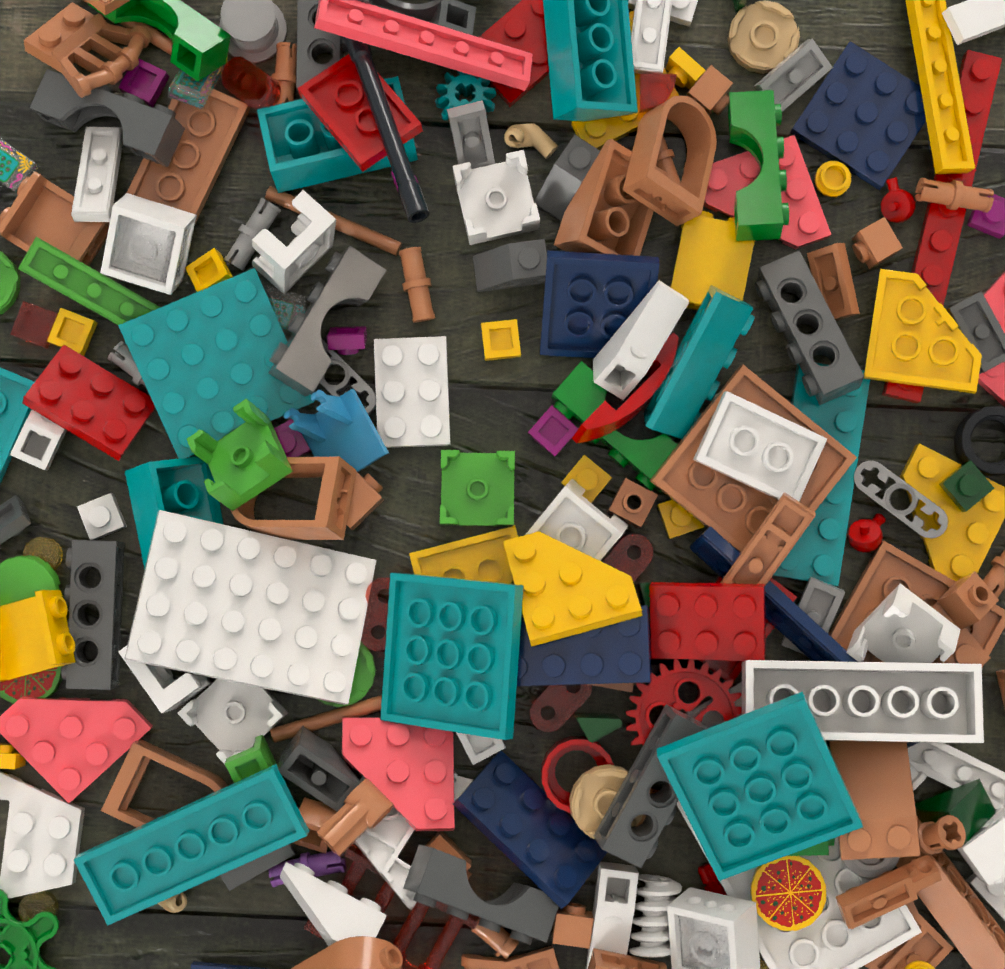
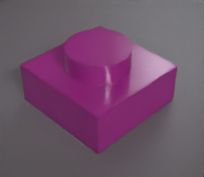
M139 59V65L132 71L127 70L118 88L122 93L126 92L142 99L146 105L154 107L170 76L166 71Z
M994 194L993 196H988L989 198H994L990 211L986 213L972 210L966 226L1000 239L1005 235V198Z
M366 326L330 327L327 335L328 350H337V353L341 355H351L358 353L359 349H365L367 342Z
M551 405L527 434L553 457H556L579 428Z
M292 419L274 428L286 457H302L311 452L302 433L289 428V425L294 423Z

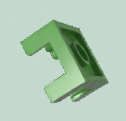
M247 398L233 407V411L245 423L218 441L204 430H199L187 438L191 451L208 464L215 483L210 479L204 481L208 494L231 511H234L293 472L270 418Z
M441 450L440 525L514 526L515 451L460 453V450Z

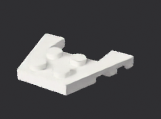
M0 771V800H8L10 802L0 875V889L5 891L9 899L74 884L76 882L77 866L73 859L80 851L85 808L72 802L68 804L64 798L44 789L40 790L23 782L21 778Z
M454 773V802L473 779L457 776L458 774ZM362 776V778L360 779V782H362L363 780H365V778H364L363 776ZM393 807L380 823L373 829L368 828L354 843L406 907L412 910L417 903L413 901L415 893L403 889L411 866L398 857L415 830Z

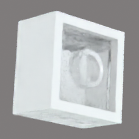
M126 193L112 207L100 273L171 295L184 279L197 215Z
M689 887L667 905L672 969H760L756 902Z

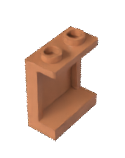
M34 171L30 177H26L19 185L17 190L18 196L12 206L7 207L0 214V235L25 252L29 250L35 237H38L85 265L90 266L107 239L110 222H74L71 215L74 196Z

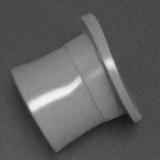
M224 0L221 7L219 27L231 35L229 54L238 61L245 63H261L275 56L277 52L276 44L285 42L287 35L286 20L278 6L272 0Z

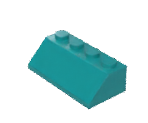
M543 0L553 120L584 122L637 113L628 0Z
M398 76L384 79L404 102ZM303 99L257 109L269 169L278 193L391 167L386 156L362 172ZM414 138L403 144L409 162L418 160Z
M712 285L710 286L676 351L671 369L654 393L643 414L646 427L683 439L702 413L699 410L704 400L711 401L720 385V381L716 380L721 368L728 369L737 353V349L733 346L740 334L745 336L753 324L755 316L751 315L753 307L750 304Z
M199 457L152 461L125 471L144 569L159 510L224 525L219 501L208 494L204 484L206 479H210L215 483L208 464Z

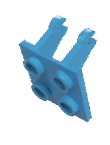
M350 389L340 397L326 395L323 391L317 390L311 395L312 401L318 400L321 405L316 407L317 413H300L294 408L284 413L285 419L291 418L294 423L289 425V428L302 433L314 457L340 456L356 472H359L389 453L354 389Z

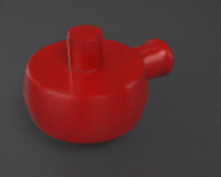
M895 177L886 180L889 192L881 201V212L888 221L903 223L914 214L916 203L911 193L899 189L898 178Z
M877 513L872 520L861 519L855 521L849 527L847 534L851 547L860 552H870L877 549L883 538L880 526L885 523V517Z

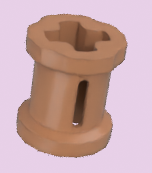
M952 815L943 816L936 823L930 821L918 825L920 851L926 855L939 854L944 848L956 850L965 843L966 833L964 826L958 818Z

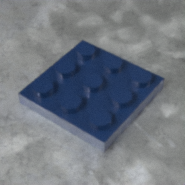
M850 41L790 133L831 160L843 163L851 173L880 190L926 121L921 88L912 80Z
M547 250L540 355L595 358L657 283L659 257Z

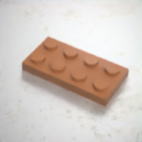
M209 86L204 88L198 98L178 91L175 92L168 108L176 113L175 119L185 130L168 167L143 158L127 191L129 194L196 214L195 224L250 111L248 104L213 88L208 91L206 98L201 99L206 96ZM186 97L188 100L183 101L180 98ZM190 99H194V100L196 101L197 99H199L198 102H205V103L200 104L201 107H199V106H197L198 102H194V103L191 104V102H190L189 100H190Z

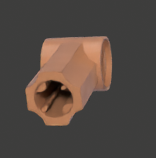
M367 778L344 800L345 805L317 831V835L339 857L368 828L373 829L394 807V804Z

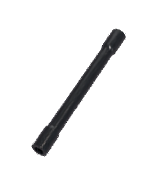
M343 37L350 58L356 66L396 179L398 194L407 219L411 223L421 222L428 218L430 212L421 187L412 171L373 62L370 45Z

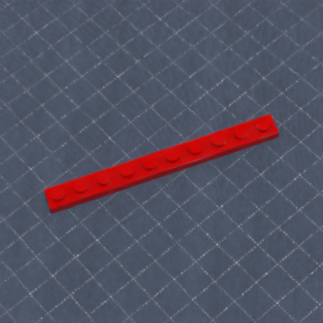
M967 50L964 53L959 71V80L975 169L969 173L935 174V181L951 183V181L957 180L963 182L964 186L972 187L1002 58ZM928 202L911 273H917L935 299L944 306L967 208L958 207L957 210L947 209L946 205ZM885 382L882 395L917 404L921 402L924 387Z

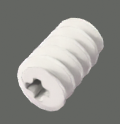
M641 874L638 876V879L645 882V886L637 888L636 894L644 897V901L635 903V909L643 912V916L633 918L632 923L642 927L640 932L630 934V938L640 942V946L630 948L629 952L636 956L648 958L665 957L671 955L667 905L677 898L673 895L680 893L682 886L680 883L667 877Z

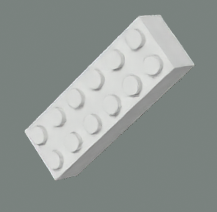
M745 660L742 662V715L803 691L825 741L984 743L982 664Z

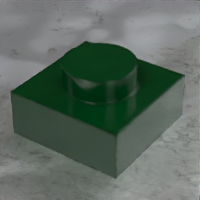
M971 460L966 461L939 484L962 512H967L994 489Z

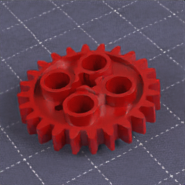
M673 659L672 670H668L663 663H660V675L655 676L652 673V682L648 685L643 683L635 684L642 692L640 697L629 696L628 698L637 704L636 709L625 711L626 715L635 718V723L626 726V730L637 731L638 734L630 743L631 745H644L654 727L649 720V713L657 705L665 706L667 704L679 711L682 709L688 713L703 699L710 696L712 702L697 712L692 718L702 722L703 716L707 712L716 711L720 714L723 723L742 714V707L735 706L734 703L742 694L741 692L729 693L728 689L734 681L729 679L721 683L719 681L722 674L721 669H717L710 675L708 673L709 662H703L699 670L695 669L694 660L690 659L687 661L686 668L681 667L678 659ZM687 681L694 683L698 689L697 698L691 703H684L678 696L680 685Z

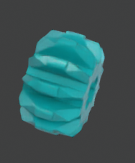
M457 71V77L446 72L444 74L446 84H437L436 91L441 96L435 99L437 108H443L441 113L443 120L449 119L447 109L481 100L486 112H493L495 109V103L491 99L496 96L495 88L488 87L490 80L478 78L470 74L465 75V73ZM463 94L468 97L472 94V101L469 102L466 99L460 101L459 95Z

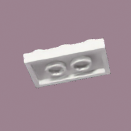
M446 336L374 339L377 432L386 448L451 445Z
M725 391L693 460L777 500L785 492L797 501H800L827 438Z

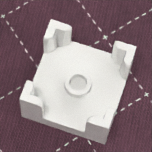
M524 150L507 153L505 162L471 169L470 162L453 166L455 185L469 245L539 230L540 217L537 204L534 203L531 193Z
M304 190L292 200V205L301 214L291 226V231L297 237L287 247L267 229H262L252 239V247L261 254L259 258L256 257L252 261V266L283 294L310 270L334 244L336 219Z
M571 479L525 535L539 531L601 561L622 536L628 524L615 514L611 518L607 517L582 496L586 490Z
M900 583L854 630L846 653L858 662L864 661L867 650L882 662L932 663L939 655L940 660L945 662L956 650L961 629Z
M127 646L118 651L161 713L177 709L212 684L209 677L197 674L192 675L191 673H185L177 680H174L173 674L168 668L125 660Z
M216 679L196 699L188 702L177 714L189 726L196 725L219 749L216 755L225 764L226 758L252 748L255 737L265 736L288 712L265 688Z

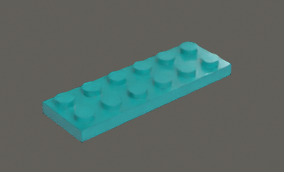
M816 363L819 366H829L828 364ZM797 364L791 404L857 458L816 509V516L773 576L807 582L811 576L832 586H839L854 489V473L858 463L870 379H863L859 389L819 405L815 395L810 397L806 392L802 382L804 374L799 364Z
M275 764L82 852L73 860L108 926L302 839L308 835L310 830Z

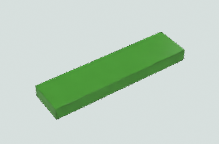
M35 237L18 267L20 271L117 325L161 308L38 237Z

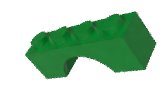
M130 0L107 15L101 13L115 24L121 22H141L163 31L173 43L170 62L197 81L202 80L227 62L231 35L181 0ZM88 3L89 6H91L93 9L101 13L98 9H96L94 6Z
M774 90L729 92L727 110L729 143L741 146L755 157L760 167L758 177L747 187L736 191L734 202L736 241L780 239L783 225H789L788 203H782L781 192H786L787 188L786 170H779V159L784 158L783 136L777 137L776 126H781L782 122L781 104H774Z
M581 361L553 392L551 398L556 402L553 407L568 420L574 417L582 424L605 401L607 390L594 383L593 370ZM615 430L603 437L591 440L594 444L601 441L610 449L607 455L620 467L624 468L626 465H629L637 472L638 475L635 479L644 488L653 491L655 488L659 493L662 492L650 482V479L678 445L665 433L648 440H636L626 437Z

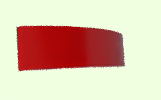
M674 332L668 337L646 373L648 379L617 410L604 401L581 424L572 439L576 443L598 439L622 427L638 414L660 387L671 369L679 337Z

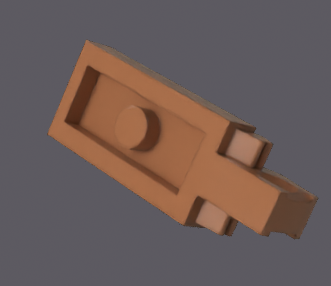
M926 855L911 860L910 863L893 871L884 872L867 883L852 887L845 893L836 896V900L848 929L852 930L917 900V892L942 879L939 869L931 857Z

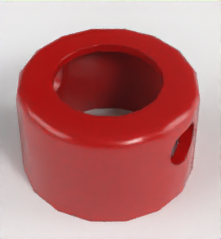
M569 736L557 741L546 752L541 764V781L547 797L557 808L571 813L569 803L571 793L565 791L558 784L555 777V767L558 760L565 753L580 750L590 754L595 759L597 766L614 765L608 752L597 741L589 742L585 736Z

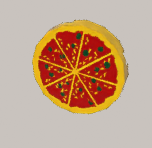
M785 856L758 866L753 874L750 884V899L756 902L757 914L768 925L782 931H798L810 926L821 915L826 903V884L820 871L808 859L800 856Z

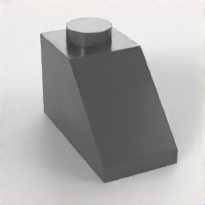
M574 134L555 162L534 201L537 207L561 222L565 210L600 153V150Z
M545 239L509 243L474 255L473 263L477 292L545 284L547 261Z
M304 726L300 728L281 753L278 765L281 775L336 812L345 805L344 800L361 783L334 747Z

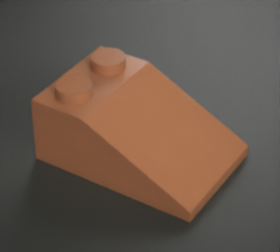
M612 139L605 142L564 212L554 246L566 252L640 256L654 211L623 191L632 151ZM655 167V169H657L662 174H666V172L660 169L659 167Z
M829 741L832 757L863 824V827L838 836L841 860L920 856L917 816L907 742Z

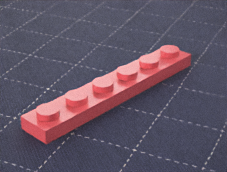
M319 0L314 26L316 29L525 91L530 83L532 53L358 0Z

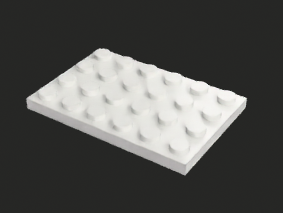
M159 510L124 659L347 705L349 704L376 560Z

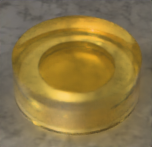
M35 538L28 542L23 551V556H37L49 563L54 571L60 566L63 558L60 545L51 538Z
M46 890L26 895L19 905V917L22 922L31 920L42 911L51 912L57 917L59 911L56 897Z

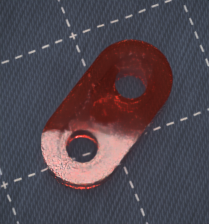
M241 56L234 57L226 63L221 79L223 86L255 110L274 106L278 103L281 87L275 78Z
M631 534L619 541L604 559L603 563L630 575L634 583L651 562L653 547L646 537L639 534ZM630 546L639 548L640 556L638 559L632 560L628 557L627 550Z
M390 578L376 579L366 590L365 597L368 606L361 641L367 648L374 651L385 649L388 603H382L378 598V594L382 589L389 590ZM381 625L384 627L385 636L382 639H376L372 635L374 626Z
M580 684V689L575 693L567 691L566 685H548L531 704L530 718L534 726L544 732L558 730L590 697L592 685ZM552 706L554 708L555 714L551 719H544L541 716L543 707Z

